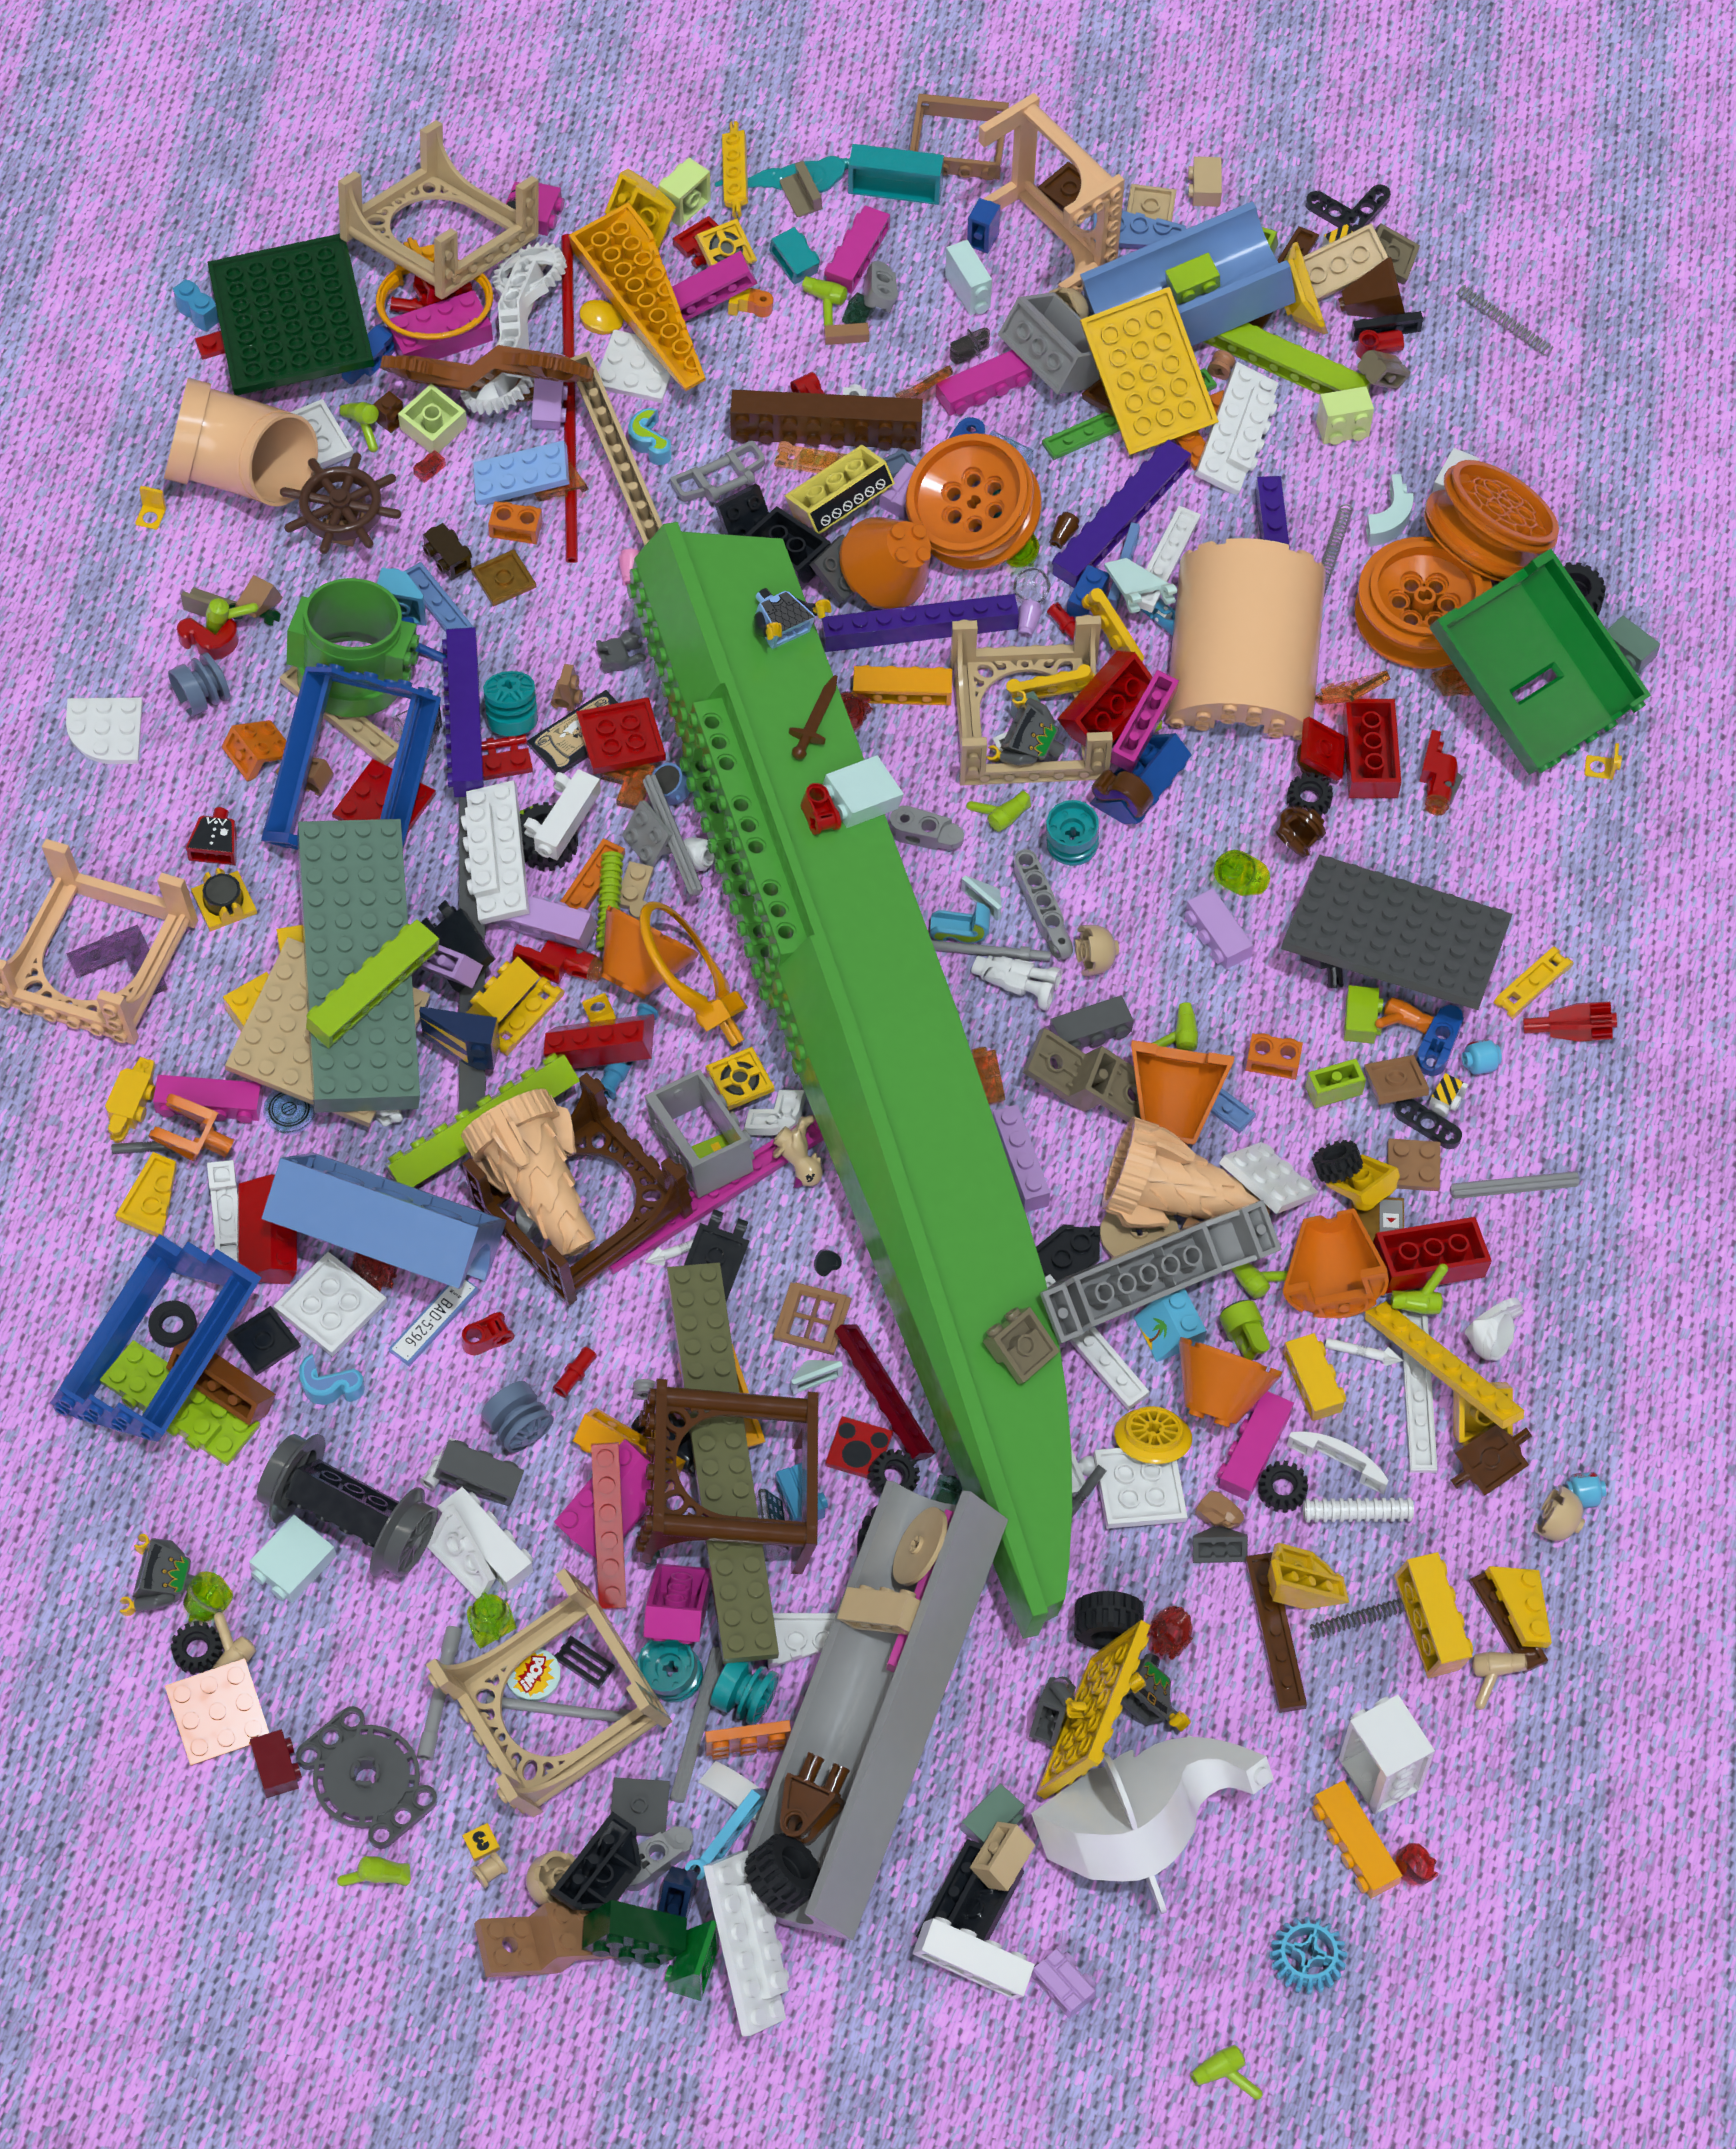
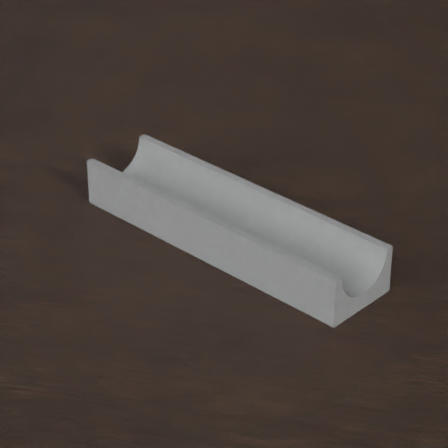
M886 1481L846 1589L847 1587L859 1588L860 1585H866L875 1590L885 1587L895 1592H900V1589L914 1592L917 1583L911 1586H904L898 1583L893 1575L894 1557L902 1536L911 1522L927 1508L936 1507L944 1512L945 1509L953 1511L954 1514L895 1672L886 1670L898 1634L854 1629L838 1620L837 1616L845 1592L843 1594L746 1849L748 1854H750L772 1835L783 1833L780 1828V1816L785 1777L787 1773L799 1775L808 1752L825 1759L814 1781L818 1786H824L833 1763L850 1770L839 1793L846 1802L844 1809L815 1842L805 1846L812 1852L811 1854L816 1858L817 1865L820 1868L811 1897L798 1909L788 1914L770 1909L774 1913L776 1923L849 1940H853L1008 1522L1007 1518L971 1491L962 1490L957 1505L921 1496L894 1481ZM801 1823L797 1827L796 1831H798L802 1827L803 1823ZM811 1829L809 1830V1832H808L806 1835H804V1836L801 1837V1838H802V1839L806 1838V1837L810 1834Z

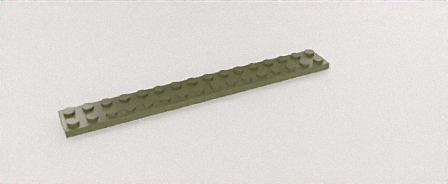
M720 1263L667 1267L666 1273L683 1388L740 1393ZM693 1412L690 1414V1417L696 1418L698 1413ZM715 1417L694 1426L689 1432L700 1505L722 1515L758 1518L744 1419L740 1417ZM705 1540L723 1664L777 1659L779 1657L763 1544Z

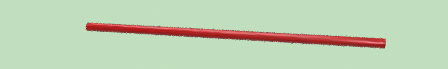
M564 234L561 236V252L566 259L567 268L564 269L566 273L562 275L563 355L572 358L575 357L573 250L569 234ZM564 382L563 386H568L567 400H564V408H566L564 441L567 445L570 482L569 485H565L566 562L577 563L575 382Z

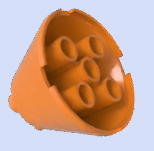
M870 517L861 520L851 527L841 543L840 566L850 589L866 600L865 603L882 610L907 607L914 603L925 590L929 575L931 543L923 525L885 517Z
M608 905L606 909L603 973L601 977L645 1000L647 995L660 987L665 981L660 976L647 952L641 935L639 920ZM651 927L656 947L673 975L686 967L699 955L697 951L663 935L659 930Z
M1184 1337L1179 1339L1185 1407L1190 1408L1188 1414L1204 1419L1205 1414L1215 1417L1214 1423L1229 1428L1231 1423L1237 1424L1281 1378L1282 1372L1277 1369L1270 1368V1371L1266 1372L1267 1366L1261 1365L1258 1362L1203 1343L1195 1342V1345L1191 1346L1192 1341Z

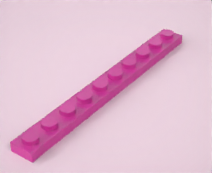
M816 1119L806 1130L808 1150L824 1140ZM774 1139L753 1152L755 1157L752 1160L753 1172L700 1198L696 1196L694 1191L689 1192L693 1200L691 1202L693 1213L686 1219L679 1214L609 1267L610 1271L613 1274L617 1273L711 1213L714 1209L722 1206L789 1163L782 1155L777 1158L773 1157V1152L777 1148V1145L773 1143Z

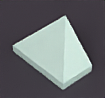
M965 875L962 878L961 890L974 902L986 905L990 909V915L998 921L1001 918L1002 908L1000 890L997 887Z
M825 1360L805 1361L791 1380L793 1395L843 1376L842 1362Z

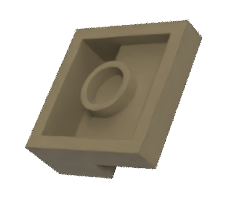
M1380 223L1375 231L1388 258H1392L1397 281L1404 284L1408 280L1420 245Z
M1015 1307L1004 1315L1006 1321L1003 1324L996 1323L986 1331L988 1337L983 1340L996 1362H1003L1018 1384L1027 1381L1060 1352L1031 1307L1023 1309Z

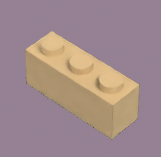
M860 1585L859 1588L847 1587L837 1619L854 1629L909 1635L921 1601L916 1599L914 1592L905 1589L895 1592L885 1587L875 1590L866 1585Z

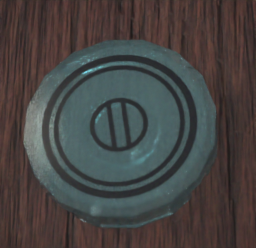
M277 1090L272 1092L264 1103L263 1113L266 1123L277 1133L294 1135L303 1132L311 1125L315 1117L312 1104Z

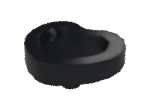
M828 1249L820 1250L814 1260L815 1271L820 1276H827L831 1270H837L842 1265L841 1257Z

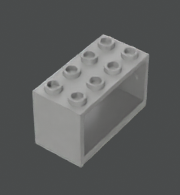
M1055 292L1017 298L998 336L1056 394L1086 390L1100 378L1080 324L1081 318Z
M700 1069L645 1095L650 1126L674 1163L679 1162L685 1168L688 1174L686 1180L698 1198L754 1171L752 1160L755 1157L749 1146L752 1144L750 1135L746 1130H741L736 1114L728 1111L722 1094L717 1095L712 1079L709 1076L705 1077ZM703 1105L729 1145L699 1159L673 1119Z

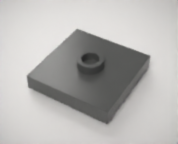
M614 1777L611 1813L613 1811L636 1827L637 1836H654L659 1832L664 1833L667 1825L670 1781Z

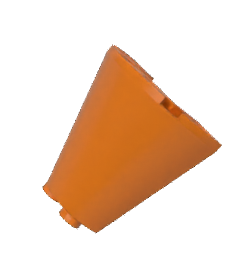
M1132 1040L1131 1049L1141 1119L1166 1128L1187 1146L1195 1145L1233 1065L1235 1056L1211 1052L1200 1053Z
M1355 1208L1338 1211L1336 1216L1331 1219H1326L1322 1215L1304 1218L1283 1287V1295L1288 1303L1300 1312L1304 1310L1312 1312L1313 1317L1347 1318L1361 1314L1375 1306L1376 1300L1381 1295L1384 1296L1389 1283L1388 1271Z

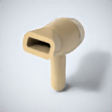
M217 1612L214 1615V1621L224 1653L212 1669L244 1658L246 1663L249 1662L256 1653L253 1643L242 1636L233 1642L224 1614Z
M1484 1652L1474 1655L1472 1661L1473 1671L1476 1676L1485 1677L1475 1701V1707L1479 1710L1486 1707L1498 1676L1527 1670L1525 1654Z

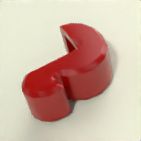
M192 618L182 619L177 624L179 642L185 649H190L191 645H196L199 654L207 652L214 660L223 659L231 654L239 642L237 625L233 619H229L219 629L217 634H214Z

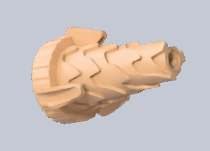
M535 1089L506 1100L480 1115L462 1131L461 1138L470 1152L473 1161L487 1175L488 1182L503 1194L510 1192L515 1202L519 1201L528 1217L536 1223L545 1240L549 1238L551 1244L564 1258L579 1255L591 1245L592 1241L596 1240L594 1231L579 1206L582 1201L573 1186L575 1185V1180L565 1162L568 1159L567 1156L570 1157L576 1154L571 1116L567 1108L558 1106L555 1103L552 1095L546 1089Z
M1132 1117L1121 1135L1108 1171L1102 1197V1209H1105L1107 1213L1116 1215L1124 1227L1152 1229L1158 1227L1167 1228L1169 1220L1166 1215L1176 1214L1186 1218L1190 1216L1194 1219L1201 1218L1206 1220L1261 1200L1233 1175L1208 1163L1205 1158L1193 1152L1174 1133L1166 1128L1159 1127L1158 1124ZM1265 1204L1266 1209H1267L1268 1214H1269V1213H1270V1211H1269L1270 1208Z

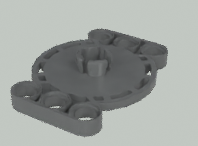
M349 1706L343 1709L297 1749L296 1758L300 1767L305 1770L314 1769L313 1787L318 1802L325 1812L334 1820L346 1826L360 1829L369 1828V1841L375 1848L385 1849L392 1845L437 1805V1794L434 1788L429 1785L419 1786V1763L415 1751L408 1741L397 1732L386 1727L365 1725L364 1713L358 1707ZM350 1714H356L360 1717V1722L358 1725L350 1727L345 1724V1718ZM328 1732H335L339 1738L336 1743L329 1745L323 1741L324 1735ZM374 1732L385 1733L391 1737L387 1739L380 1735H374ZM397 1740L408 1750L407 1753L404 1754L401 1748L396 1745ZM306 1750H314L317 1753V1758L313 1762L307 1763L301 1759L302 1754ZM412 1759L415 1765V1775L410 1774L408 1764ZM364 1769H372L376 1772L374 1783L370 1780L356 1781V1777ZM318 1779L323 1780L325 1792L320 1794L318 1788ZM421 1793L431 1794L433 1799L430 1804L422 1806L417 1803V1797ZM330 1801L337 1812L332 1811L325 1802ZM400 1811H407L411 1814V1819L405 1824H400L395 1820L396 1814ZM344 1816H347V1817H349V1818H351V1819L359 1820V1822H357V1821H351V1820L345 1819V1818H343V1817H344ZM379 1829H385L390 1834L389 1838L384 1842H377L373 1838L374 1833Z

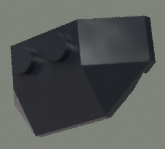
M612 1811L553 1887L550 1894L573 1910L594 1911L610 1900L618 1901L641 1871L636 1827Z

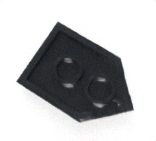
M1063 1224L1036 1246L1044 1276L1047 1277L1050 1274L1057 1282L1062 1278L1098 1263L1100 1260V1226L1074 1227V1225Z

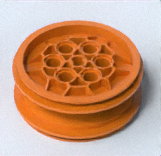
M963 434L937 444L923 456L915 467L906 492V511L909 522L921 524L925 527L926 534L931 543V554L949 566L964 570L991 568L1015 556L1028 543L1035 532L1042 508L1039 483L1023 456L1005 440L987 434ZM976 481H980L978 486L972 487ZM1001 489L998 495L992 496L996 490ZM956 495H960L958 500L952 501ZM1002 512L998 518H993L996 513ZM961 517L958 523H953L956 518ZM977 526H982L978 532H973Z
M1463 460L1451 466L1444 474V487L1446 490L1435 491L1426 500L1424 519L1429 531L1437 542L1468 568L1499 582L1524 568L1529 562L1538 557L1537 554H1542L1550 548L1553 549L1558 540V521L1546 502L1528 485L1512 474L1485 462Z

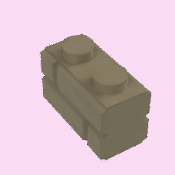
M1369 350L1364 353L1357 366L1372 385L1391 389H1399L1411 373L1396 355L1375 350Z

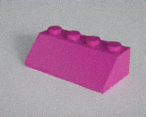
M626 1439L619 1445L623 1538L649 1509V1506H645L646 1489H650V1480H646L645 1475L647 1463L650 1464L651 1458L638 1445ZM592 1476L554 1523L574 1542L596 1558Z

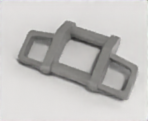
M749 441L725 453L724 457L698 468L696 466L688 471L672 476L671 486L681 501L686 502L706 497L707 500L714 502L719 500L723 494L743 485L749 486L755 483L753 473L765 465V456L754 441ZM751 451L758 460L745 468L738 457ZM729 464L738 476V478L716 488L709 484L704 477ZM693 478L700 489L684 492L679 483Z

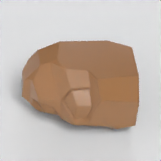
M1214 1490L1209 1491L1195 1511V1514L1206 1524L1211 1523L1214 1526H1224L1228 1529L1239 1527L1244 1520L1242 1511L1222 1493Z

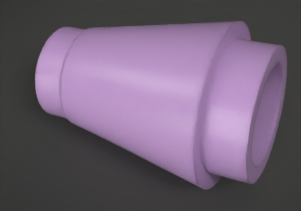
M1024 600L1018 608V635L1031 638L1042 614L1041 604L1033 600Z

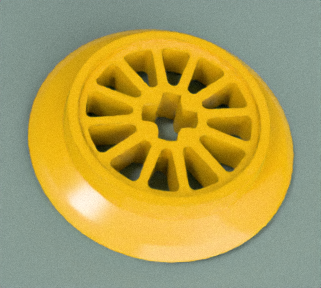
M1156 1406L1142 1407L1126 1413L1118 1420L1114 1430L1115 1440L1123 1452L1138 1461L1150 1464H1164L1178 1460L1188 1452L1192 1444V1433L1186 1422L1173 1412Z

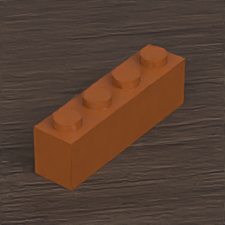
M190 1339L174 1346L166 1369L171 1371ZM214 1353L194 1385L195 1389L248 1425L255 1423L268 1414L276 1395L216 1353Z

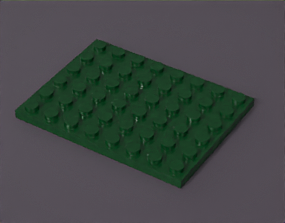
M340 234L207 262L234 395L248 394L375 366L347 242L340 238Z

